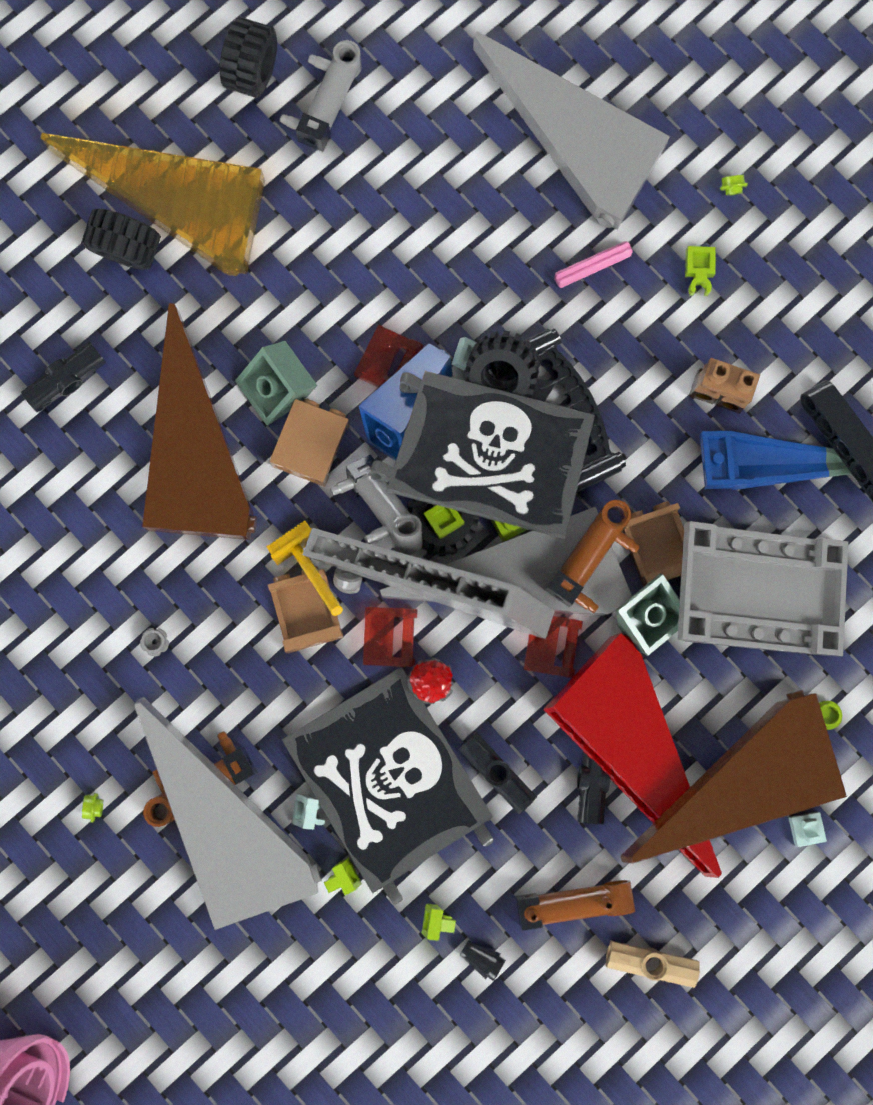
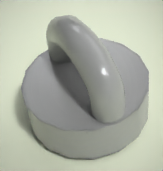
M336 568L333 578L334 586L346 594L357 593L360 590L363 576Z

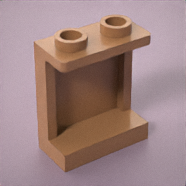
M304 398L303 402L295 399L269 462L273 468L325 487L329 479V470L345 430H348L350 426L349 420L345 418L346 414L339 410L331 408L330 411L319 408L320 405L310 399Z
M669 501L653 506V512L643 515L642 510L631 514L629 523L622 530L625 535L633 539L640 546L636 553L632 551L630 553L643 587L660 573L664 575L667 581L681 577L684 527L678 514L680 509L678 503L671 506Z
M315 566V568L317 569V571L319 572V574L321 575V577L330 589L325 570H318V567ZM301 570L302 575L291 578L290 574L281 575L273 578L274 583L268 584L284 639L282 642L286 653H292L344 638L338 616L331 614L303 570Z

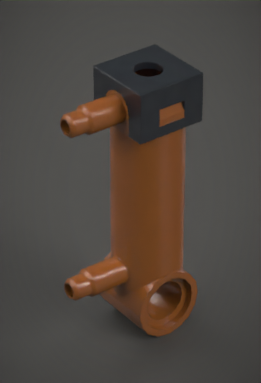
M612 500L600 510L570 556L546 588V592L568 607L576 602L592 613L597 611L599 606L582 593L589 578L614 542H617L633 553H636L640 548L633 539L622 532L631 519V510L625 502ZM609 510H616L620 513V523H613L608 519L607 513Z
M224 731L217 735L226 756L214 763V765L234 785L258 773L244 747L236 750L233 742ZM156 769L153 771V775L162 794L150 799L146 803L143 815L148 824L154 827H161L174 821L175 817ZM158 803H162L167 807L168 812L164 819L159 818L155 813V807Z
M617 880L606 882L599 886L540 895L532 893L516 896L522 931L543 928V925L604 915L621 916L635 912L630 880Z

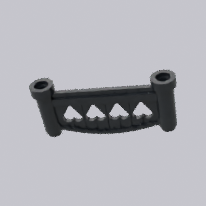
M547 329L527 338L532 343L530 350L536 349L538 353L536 360H540V363L544 360L550 361L552 364L551 370L557 373L555 381L537 379L535 390L532 395H529V398L545 402L555 385H562L565 389L564 395L570 398V404L558 406L595 415L590 433V444L595 446L596 454L585 455L576 493L621 472L626 467V462L620 452H611L606 428L593 395L576 369L558 351L557 345L561 344V339L557 330ZM497 360L488 363L496 379L509 375L511 380L518 377L514 366L506 361Z

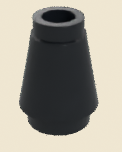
M468 940L460 954L485 980L489 978L495 981L506 961L500 957L501 953L473 943Z

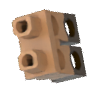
M710 358L708 364L703 369H698L689 396L710 404H714L718 399L716 406L740 414L752 402L760 374Z

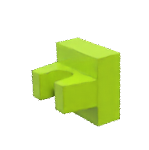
M436 505L424 513L425 518L439 540L464 525L460 514L454 509Z
M349 857L337 863L332 868L334 875L324 882L328 893L341 888L345 896L354 892L362 885Z
M426 903L421 933L426 939L439 941L440 932L454 933L456 920L452 919L451 916L443 915V909L438 905Z

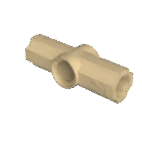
M611 940L607 949L606 968L645 976L652 981L663 980L695 988L700 974V962L698 960L659 952L654 948H642ZM652 957H657L659 959L658 967L653 971L646 970V962Z

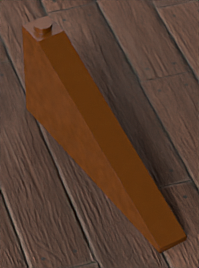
M169 303L142 527L153 532L250 540L251 533L256 532L257 516H253V510L181 314L175 304Z
M803 690L787 693L786 700L776 702L620 856L621 861L633 864L847 797L816 693L805 695Z

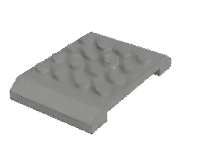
M685 522L677 640L810 655L843 656L848 541L826 538L810 539L717 527L716 524Z

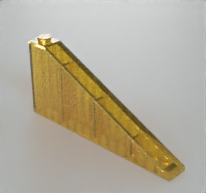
M47 133L41 134V139L49 151L216 268L222 270L223 273L237 276L239 273L247 274L265 184L262 169Z

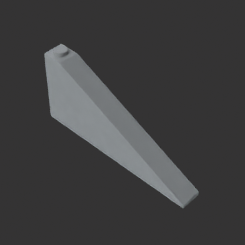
M476 31L473 43L474 52L592 216L604 227H613L618 230L663 153L670 136Z
M596 507L570 516L565 539L531 531L445 565L516 585L555 612L599 616L612 613L613 618H615L616 609L632 597L612 546L582 590L583 594L591 598L599 606L595 613L586 610L576 602L568 607L545 591L598 515ZM392 586L380 590L382 598L435 602Z
M312 528L302 554L308 558L546 639L555 612L516 585Z
M144 697L137 699L134 704L214 929H219L317 894L318 882L322 881L317 864L311 865L309 856Z

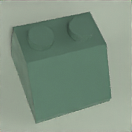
M286 341L262 347L235 380L266 425L272 424L288 413L295 399L303 402L304 398H307L318 386Z
M660 573L616 609L618 628L623 635L628 636L639 652L647 656L678 631L680 600L663 574Z

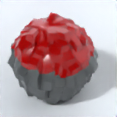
M437 658L418 661L413 666L411 673H409L407 684L414 697L426 704L445 701L453 692L451 689V679L453 676L450 664L445 665L443 661Z

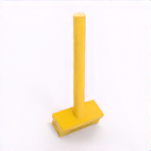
M303 521V523H300V525H297V527H294V529H291V531H288V533H285V535H282V537H279V539H276V541H273V543L266 547L277 565L294 555L331 614L338 616L343 611L341 605L311 560L302 555L304 552L303 548H305L312 530L307 522Z

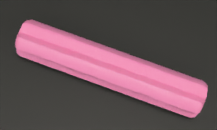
M627 241L619 243L556 272L554 276L555 282L559 288H563L630 257L632 248Z

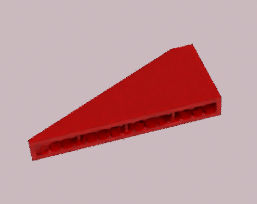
M619 633L609 637L543 710L611 777L610 779L654 823L690 788L641 653L635 648L634 643L628 636ZM710 840L679 849L705 877L719 878L722 874Z

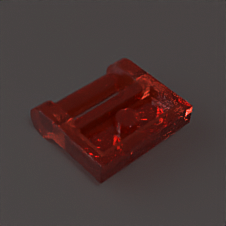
M378 325L354 372V377L379 388L387 381L385 377L400 347L406 349V352L397 371L418 354L424 346L414 339H408Z
M366 607L363 665L413 667L416 664V659L413 658L414 619L417 618V609ZM394 618H403L401 658L393 657Z
M553 616L546 639L529 634L523 670L572 678L576 672L573 666L579 630H582L583 621ZM560 627H565L568 629L562 667L554 666L559 629Z

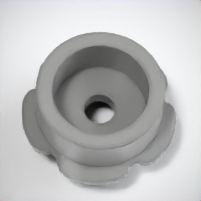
M154 628L147 629L140 640L142 650L147 651V654L150 656H159L161 652H165L169 646L167 633L160 628L156 630ZM154 639L157 640V644H156V645H154V644L152 643V641H153Z

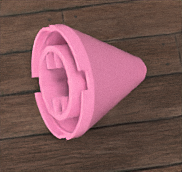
M41 1034L0 1040V1105H55L57 1100L64 1102L70 1078V1063L68 1053L60 1042Z

